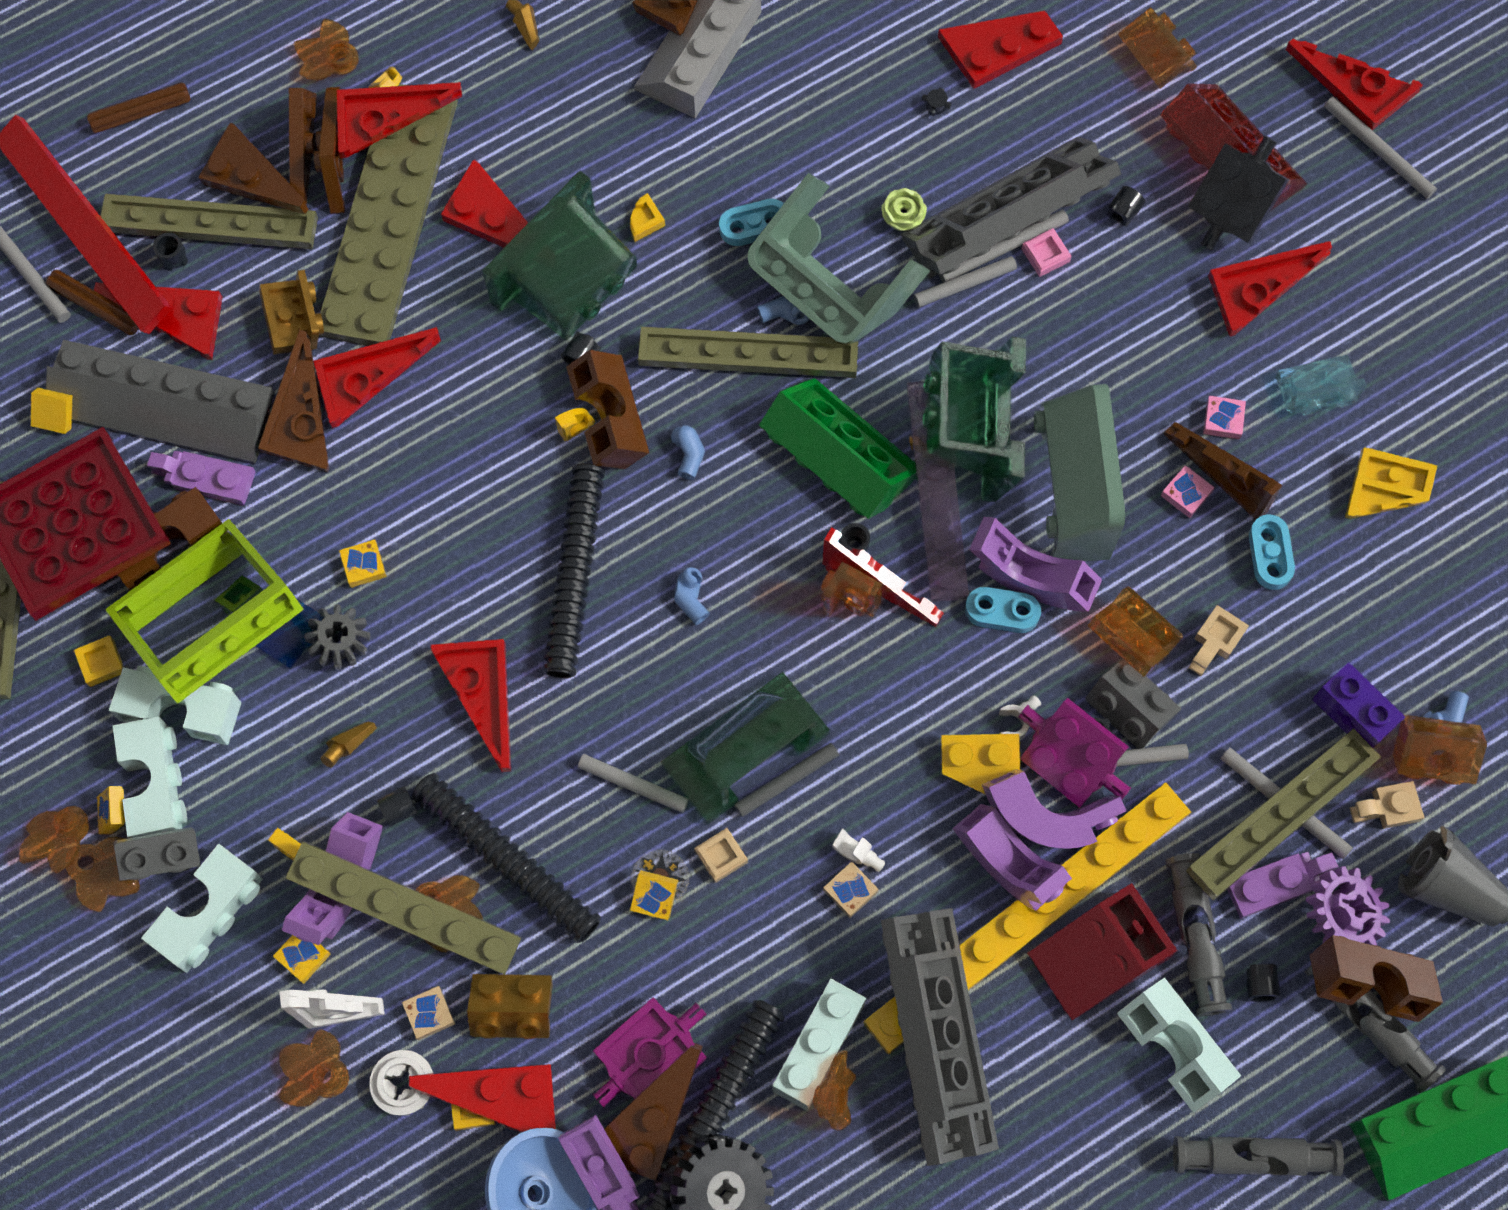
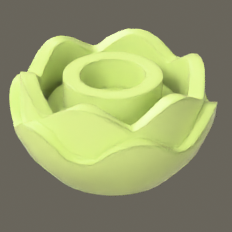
M907 188L892 191L882 204V215L885 222L899 231H909L918 227L923 222L927 212V207L923 203L922 197L916 191ZM905 209L907 212L902 213L901 210Z

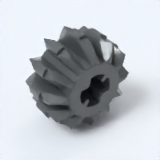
M335 604L333 607L334 614L329 615L324 608L319 610L322 621L309 619L308 625L314 631L305 633L304 638L306 642L312 643L308 649L310 656L320 655L319 663L321 666H326L331 659H334L335 669L340 670L342 659L346 658L348 663L354 666L357 662L353 653L366 655L367 648L362 643L370 641L371 636L370 632L363 630L367 625L366 619L364 617L355 619L356 610L354 608H349L342 615L341 606ZM335 631H342L341 643H333L332 638L335 635Z

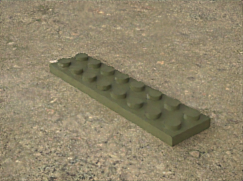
M458 100L370 145L321 309L324 334L319 335L320 337L367 346L391 339Z

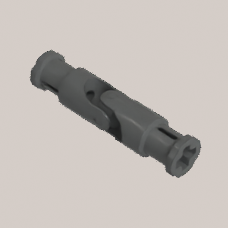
M1187 853L1167 858L1165 864L1166 867L1171 869L1175 890L1172 892V898L1181 939L1186 947L1188 946L1187 941L1190 945L1186 966L1189 981L1195 985L1199 1008L1196 1009V1015L1198 1017L1219 1015L1230 1012L1233 1009L1232 1004L1227 1003L1222 981L1225 977L1222 958L1210 942L1212 940L1215 942L1216 930L1209 896L1186 872L1189 866L1200 858V854ZM1192 910L1201 911L1208 918L1209 925L1194 923L1184 930V916ZM1208 985L1211 986L1214 1001L1210 1000Z
M1311 965L1304 971L1307 976L1313 975ZM1371 990L1353 1005L1332 1001L1364 1035L1372 1040L1374 1046L1394 1067L1399 1066L1415 1082V1089L1419 1093L1430 1087L1446 1071L1443 1065H1436L1420 1048L1421 1042L1399 1020L1385 1014L1383 1003ZM1356 1003H1362L1371 1007L1369 1013L1362 1017Z
M1175 1136L1173 1140V1165L1176 1173H1183L1185 1169L1209 1170L1210 1174L1306 1176L1308 1172H1331L1334 1176H1341L1344 1168L1343 1147L1338 1139H1331L1330 1143H1307L1305 1138L1261 1139L1244 1137H1209L1208 1141L1184 1140L1181 1136ZM1247 1151V1159L1238 1156L1236 1153Z

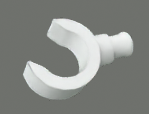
M1033 695L1020 706L1007 705L1002 707L999 715H1012L1018 718L1027 705L1035 710L1041 705V701ZM1018 718L1022 723L1021 730L1017 732H1001L1000 734H1019V738L1022 740L1029 729V725Z
M843 828L832 844L834 850L845 858L857 864L863 863L867 867L871 866L877 872L881 871L885 865V861L878 858L877 854L871 850L872 846L867 840L862 837L860 842L850 837Z

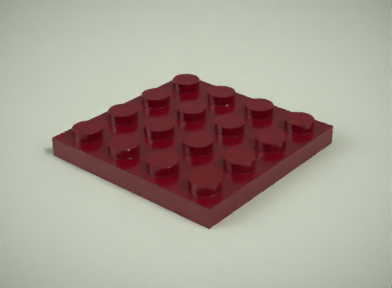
M104 427L99 428L0 484V559L30 616L35 621L171 544Z

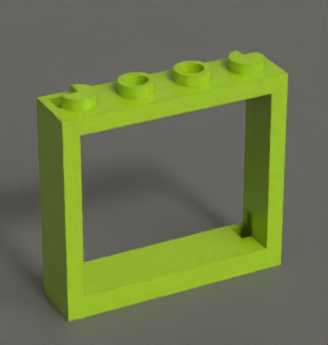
M228 519L105 610L158 681L178 704L304 609L283 580L231 520ZM242 555L266 582L268 587L165 664H162L138 631Z

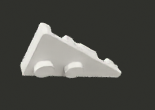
M327 990L279 991L281 1008L308 1029L385 1015L382 998L327 993Z

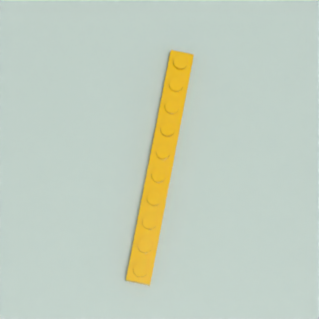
M1164 783L1121 817L1115 824L1096 837L1097 842L1083 847L1061 865L1072 879L1065 884L1060 896L1051 902L1044 903L1036 911L1016 900L959 945L968 991L1190 815L1191 811L1167 783ZM893 997L863 1022L888 1055L904 1043L902 1030L898 1024L896 999Z

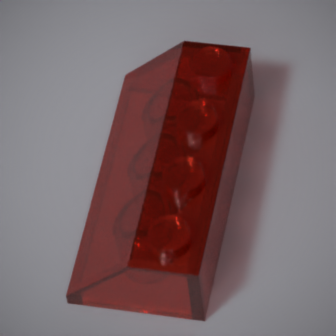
M1188 83L1160 114L1167 123L1166 129L1176 139H1182L1190 148L1188 153L1191 158L1197 163L1205 165L1208 170L1225 143L1244 153L1254 154L1264 136L1218 84ZM1275 147L1266 162L1270 164L1274 171L1288 178L1289 181L1271 211L1307 185L1305 180Z

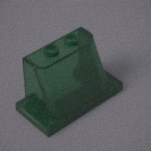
M579 170L482 272L490 303L502 311L514 299L567 341L586 320L591 321L596 317L602 303L610 295L614 296L622 289L625 279L637 267V259L595 215L591 179Z
M1012 336L998 351L942 341L933 351L929 369L925 375L923 388L924 392L928 393V401L923 413V427L927 428V451L929 454L982 476V501L997 502L1025 477V442L1010 440L1011 387L1026 373V339Z
M782 672L662 760L661 765L689 799L704 821L710 824L738 802V797L730 786L788 743L799 756L829 735L830 729L784 672Z

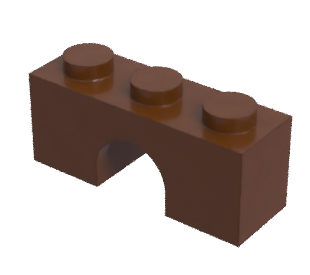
M589 350L568 365L566 368L575 399L586 401L593 405L601 417V421L584 432L593 465L627 469L649 454L622 355Z
M197 487L177 494L169 505L158 512H153L169 540L182 539L191 546L222 524ZM158 551L118 574L130 591L161 569L157 561Z
M1335 935L1328 938L1310 954L1317 997L1353 1005L1370 989L1374 988L1383 1001L1385 1014L1415 1022H1420L1443 1003L1434 961Z

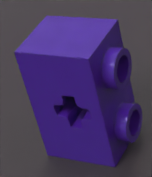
M1350 662L1323 685L1312 699L1346 734L1354 728L1373 749L1405 718Z

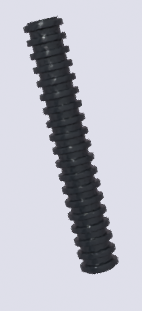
M580 463L572 468L574 476L571 478L570 483L573 487L569 489L571 497L567 501V505L570 508L566 510V517L568 519L564 522V527L567 530L562 534L565 541L561 543V550L564 552H561L559 555L562 563L557 568L561 574L556 576V582L559 584L554 588L557 596L553 598V605L556 607L551 609V615L554 618L549 622L552 629L548 631L547 635L551 641L546 643V649L549 652L544 656L547 663L543 665L542 669L547 675L561 679H568L577 674L574 666L578 664V657L575 654L580 652V646L577 643L581 642L582 639L579 632L583 630V624L580 621L585 618V613L582 610L586 608V601L583 599L588 596V591L585 589L590 583L587 577L591 575V568L588 566L593 562V558L590 555L594 553V546L591 544H594L596 541V536L593 533L598 528L595 522L599 520L597 511L600 510L601 505L598 501L602 498L600 490L604 486L601 479L605 477V470L591 463Z
M436 773L428 774L417 784L413 791L412 799L415 802L421 801V807L424 810L430 809V815L433 818L439 817L438 821L441 825L447 824V829L450 833L456 832L458 840L466 841V847L469 849L474 847V853L477 856L483 855V861L486 864L492 863V869L495 872L501 871V877L504 880L510 879V885L513 888L519 887L521 895H529V902L532 904L537 902V908L541 912L546 910V916L549 919L555 918V923L558 927L564 926L567 935L573 934L576 943L584 942L591 936L600 923L601 917L598 913L591 914V907L588 905L583 907V901L579 897L574 899L572 897L573 892L570 889L565 891L563 889L564 884L561 881L556 883L553 874H545L546 868L543 866L537 867V861L534 858L528 859V853L525 850L519 851V845L516 842L510 843L508 835H500L501 830L498 827L492 828V822L489 819L483 820V814L480 811L474 812L475 808L472 804L466 805V800L463 796L457 797L456 790L453 788L447 789L448 784L445 781L439 782V776Z
M754 1000L752 1002L753 1011L746 1013L747 1022L740 1024L741 1033L734 1035L733 1038L736 1042L734 1045L729 1044L727 1048L730 1053L728 1056L724 1055L722 1057L723 1065L716 1068V1078L709 1080L711 1084L710 1089L703 1091L704 1100L697 1102L698 1111L691 1113L692 1122L685 1124L684 1128L687 1131L684 1135L680 1134L678 1140L681 1142L678 1146H673L671 1149L674 1152V1156L681 1158L684 1153L679 1148L685 1143L695 1145V1137L703 1135L710 1138V1134L723 1133L724 1129L721 1127L723 1122H729V1111H735V1100H741L743 1096L740 1093L741 1089H747L749 1085L746 1082L747 1078L754 1076L753 1067L760 1065L759 1056L766 1054L765 1045L772 1043L771 1034L778 1032L777 1023L783 1022L785 1019L780 1010L762 1000ZM671 1157L666 1158L665 1162L668 1165L666 1169H660L659 1174L662 1176L659 1181L654 1180L653 1186H655L653 1192L648 1191L646 1197L649 1200L646 1204H641L640 1208L642 1210H667L666 1208L672 1205L671 1202L663 1197V1190H669L671 1184L663 1181L665 1172L673 1174L675 1166L669 1164L672 1159Z

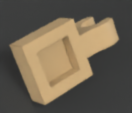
M1217 605L1194 638L1203 646L1188 668L1202 676L1216 654L1227 660L1249 625Z
M1414 781L1376 788L1372 792L1374 799L1356 802V806L1349 808L1354 823L1380 818L1383 829L1420 822L1425 818Z

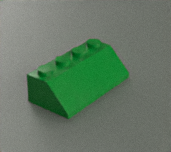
M815 378L780 391L759 424L774 443L785 447L795 456L798 464L813 471L822 479V483L826 488L841 495L849 502L854 512L865 516L867 519L885 511L923 470Z
M1507 1056L1349 1124L1386 1201L1508 1148Z

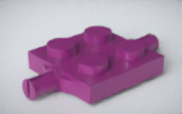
M1069 698L1060 705L1053 715L1046 719L1029 705L1019 714L1018 718L1036 731L1033 735L1032 743L1020 757V760L1079 808L1093 792L1103 786L1114 795L1121 797V799L1131 790V787L1113 774L1118 760L1129 746Z
M654 997L651 998L593 1050L594 1054L606 1066L611 1079L592 1095L597 1101L599 1100L603 1107L621 1091L633 1098L638 1096L691 1045L694 1046L695 1043L689 1030L706 1016V1013L695 1002L692 1007L677 1018L666 1012ZM702 1051L696 1068L707 1059Z

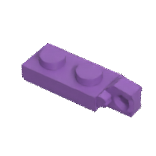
M174 451L172 457L151 452L147 467L152 470V474L165 476L164 482L172 485L175 490L190 491L197 487L204 497L242 506L246 503L256 473L254 468L185 451L183 453Z
M1308 852L1300 855L1298 853L1247 872L1227 890L1240 919L1313 892L1310 887L1311 883L1319 881V875L1338 868V864L1332 852L1311 860Z
M596 1115L565 1131L558 1137L598 1210L601 1208L603 1210H639L635 1202L639 1198L636 1185Z

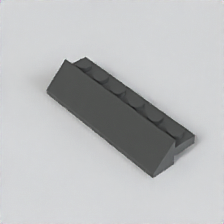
M1078 136L923 221L918 227L903 232L901 236L918 263L930 270L927 275L931 279L938 275V273L941 275L954 272L961 266L962 262L971 257H979L988 253L991 246L1002 240H1010L1017 237L1022 229L1031 224L1046 221L1050 218L1052 212L1061 207H1069L1078 203L1080 197L1088 192L1107 187L1110 184V180L1121 175L1117 161L1099 155L1095 142Z
M63 340L53 367L47 366L46 373L47 390L73 395L72 422L96 428L104 427L109 431L250 464H255L260 452L258 447L265 430L263 425L274 396L272 387L68 340Z
M952 908L881 920L882 939L887 951L891 972L890 982L895 993L898 1024L902 1030L906 1052L905 1061L910 1073L914 1094L913 1104L918 1115L921 1146L925 1152L927 1166L939 1165L963 1157L978 1156L998 1150L999 1146Z

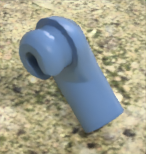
M784 296L757 306L762 323L778 317L796 325H802L809 321V318Z
M687 425L676 427L672 431L671 440L677 447H681L684 453L677 473L684 479L694 480L705 454L704 446L695 429Z
M689 567L679 574L677 578L674 600L691 621L698 625L710 613L698 600L702 574L698 569Z
M1451 691L1445 710L1433 714L1429 711L1424 714L1422 718L1424 732L1434 737H1440L1457 731L1461 727L1469 696L1459 691Z

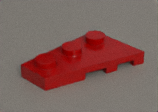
M1045 10L939 29L938 31L939 40L973 89L1061 45L1063 35Z

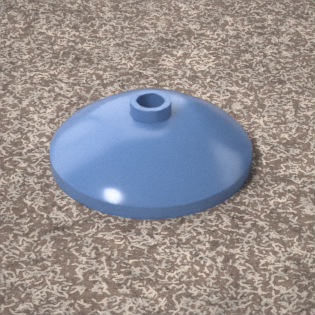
M535 1128L521 1132L507 1140L496 1152L490 1163L485 1181L487 1210L598 1209L559 1141L558 1137L564 1133L560 1130ZM530 1187L536 1193L534 1201H531L528 1197V1189Z

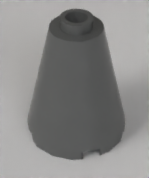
M1441 826L1440 833L1435 830L1428 832L1418 842L1406 860V863L1412 867L1408 876L1400 874L1398 881L1400 892L1408 898L1491 927L1499 923H1506L1508 921V888L1452 831Z

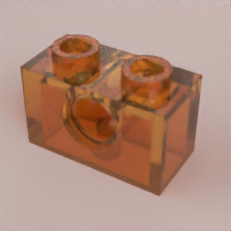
M1404 715L1405 718L1400 723L1393 750V758L1398 774H1403L1412 779H1422L1424 777L1440 779L1453 785L1477 783L1487 748V742L1481 725ZM1439 750L1445 751L1439 755H1432L1434 752Z

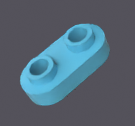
M765 199L728 209L722 214L719 221L721 238L732 246L753 243L768 225L765 221L773 218L784 203L777 199ZM735 227L743 229L740 233H734L731 230Z
M1263 515L1255 520L1249 531L1254 574L1257 581L1263 587L1278 590L1285 587L1295 573L1288 526L1283 519L1276 515ZM1269 533L1273 537V541H1265L1261 534ZM1267 568H1275L1279 576L1273 577L1269 575Z
M979 587L968 595L965 604V614L971 623L979 627L1027 633L1037 626L1041 616V606L1035 597L1027 593ZM987 600L991 603L992 607L990 609H982L978 602ZM1024 606L1028 609L1029 614L1020 615L1016 612V608Z

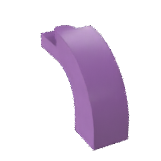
M983 517L969 549L981 560L979 569L998 583L1015 592L1030 594L1038 602L1062 609L1089 612L1102 582V579L1083 560L1056 558L1038 552L1018 540L993 517Z
M1018 769L982 784L991 807L997 809L1014 832L1048 847L1068 849L1093 844L1097 840L1091 827L1095 826L1099 830L1111 826L1118 821L1117 815L1126 812L1121 797L1110 794L1072 812L1053 813L1038 801L1025 771Z
M980 804L952 828L985 870L1012 896L1035 911L1044 903L1051 902L1060 896L1065 884L1072 879L1063 866L1046 861L1032 852L1012 831L994 807Z
M347 812L331 828L326 851L370 870L383 826ZM309 889L303 899L285 917L282 931L296 936L301 941L319 945L325 937L334 938L347 919L352 907Z

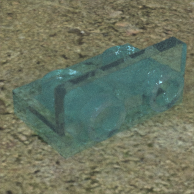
M1348 354L1278 370L1275 376L1289 415L1300 412L1302 415H1311L1319 412L1323 407L1335 404L1337 407L1349 406L1358 401L1366 387L1364 378H1356Z

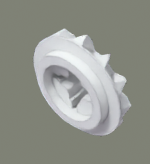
M398 1050L385 1055L377 1062L371 1073L370 1092L372 1098L382 1110L391 1115L408 1116L417 1110L423 1109L430 1098L412 1088L411 1090L404 1089L396 1100L397 1087L390 1080H387V1077L401 1078L404 1072H407L408 1066L410 1067L408 1070L409 1076L433 1074L427 1060L413 1051Z

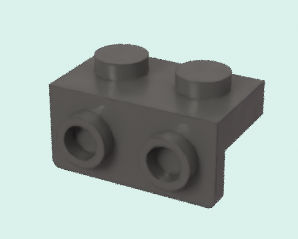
M1126 657L1106 672L1085 697L1086 701L1104 718H1108L1111 724L1137 749L1144 748L1181 710L1168 694L1155 685Z
M192 827L114 842L120 881L128 879L140 880L151 875L166 872H183L200 866L196 834Z

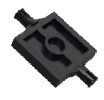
M1264 135L1254 154L1244 153L1228 143L1224 144L1188 205L1190 209L1204 216L1208 223L1211 224L1204 239L1200 242L1201 245L1213 251L1223 232L1233 234L1247 243H1252L1289 181L1288 178L1274 171L1270 164L1266 162L1278 143L1277 141Z

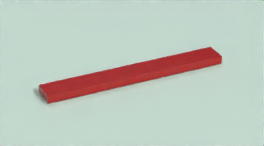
M14 115L0 132L1 151L140 331L150 334L172 307L23 117Z

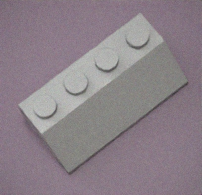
M698 0L684 33L679 36L672 31L668 32L635 84V90L696 118L760 16L761 0Z

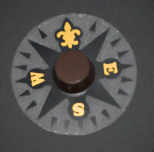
M650 851L641 856L633 867L631 873L633 891H635L640 870L678 880L673 904L678 902L688 889V868L685 862L671 851Z

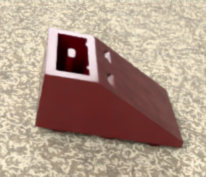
M1131 883L1029 951L1027 955L1069 1019L1073 1021L1169 960L1178 950Z

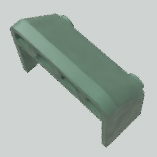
M808 173L750 246L748 263L757 274L831 338L843 344H852L893 317L930 270L910 259L890 285L884 283L875 284L866 291L862 298L859 297L811 256V253L820 243L821 229L808 213L830 186Z
M1095 384L1043 402L1040 405L1039 411H1034L1035 433H1041L1042 439L1047 440L1054 508L1052 516H1046V532L1048 539L1054 538V546L1050 556L1056 558L1083 561L1110 560L1125 524V505L1108 384Z

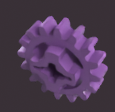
M1342 866L1319 875L1320 880L1311 883L1310 887L1316 894L1306 897V902L1313 905L1314 910L1306 915L1307 918L1316 919L1317 925L1314 926L1312 931L1314 933L1322 931L1325 934L1323 943L1332 935L1369 945H1377L1376 940L1385 937L1386 933L1380 926L1390 923V919L1382 915V910L1388 908L1389 904L1380 902L1378 897L1382 894L1383 889H1373L1371 887L1373 881L1371 875L1360 878L1359 868L1348 871L1346 866ZM1337 886H1340L1339 890L1333 891Z

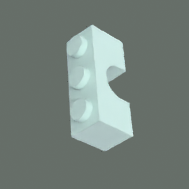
M137 666L136 670L123 667L109 711L119 721L127 723L156 716L160 717L167 707L177 703L149 667ZM210 682L209 686L202 685L178 703L187 707L183 728L192 738L228 746L241 706V701L232 692L233 689L217 682Z
M159 716L113 725L117 762L127 772L147 769L151 773L150 784L142 794L122 799L127 837L134 838L182 829V823L187 822V813L183 800H178L177 786L182 785V777L179 765L177 763L173 764L172 750L177 748L173 727H168Z
M220 844L215 847L193 874L208 889L209 900L205 909L196 916L183 917L176 914L169 907H166L141 938L186 973L191 967L196 968L205 960L209 953L208 946L217 935L222 936L230 929L235 920L233 915L242 904L247 905L256 897L260 890L259 883L263 880L252 868Z
M1165 977L1117 1013L1142 1046L1149 1041H1155L1168 1050L1176 1067L1175 1074L1168 1080L1193 1113L1241 1077L1240 1073Z
M830 979L772 1086V1092L808 1111L827 1076L833 1060L843 1042L847 1039L865 1005L866 998Z

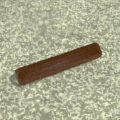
M180 82L87 114V120L92 131L97 133L187 103L191 100L185 83Z
M53 270L47 278L46 284L51 290L126 334L134 335L139 329L123 307L62 271Z

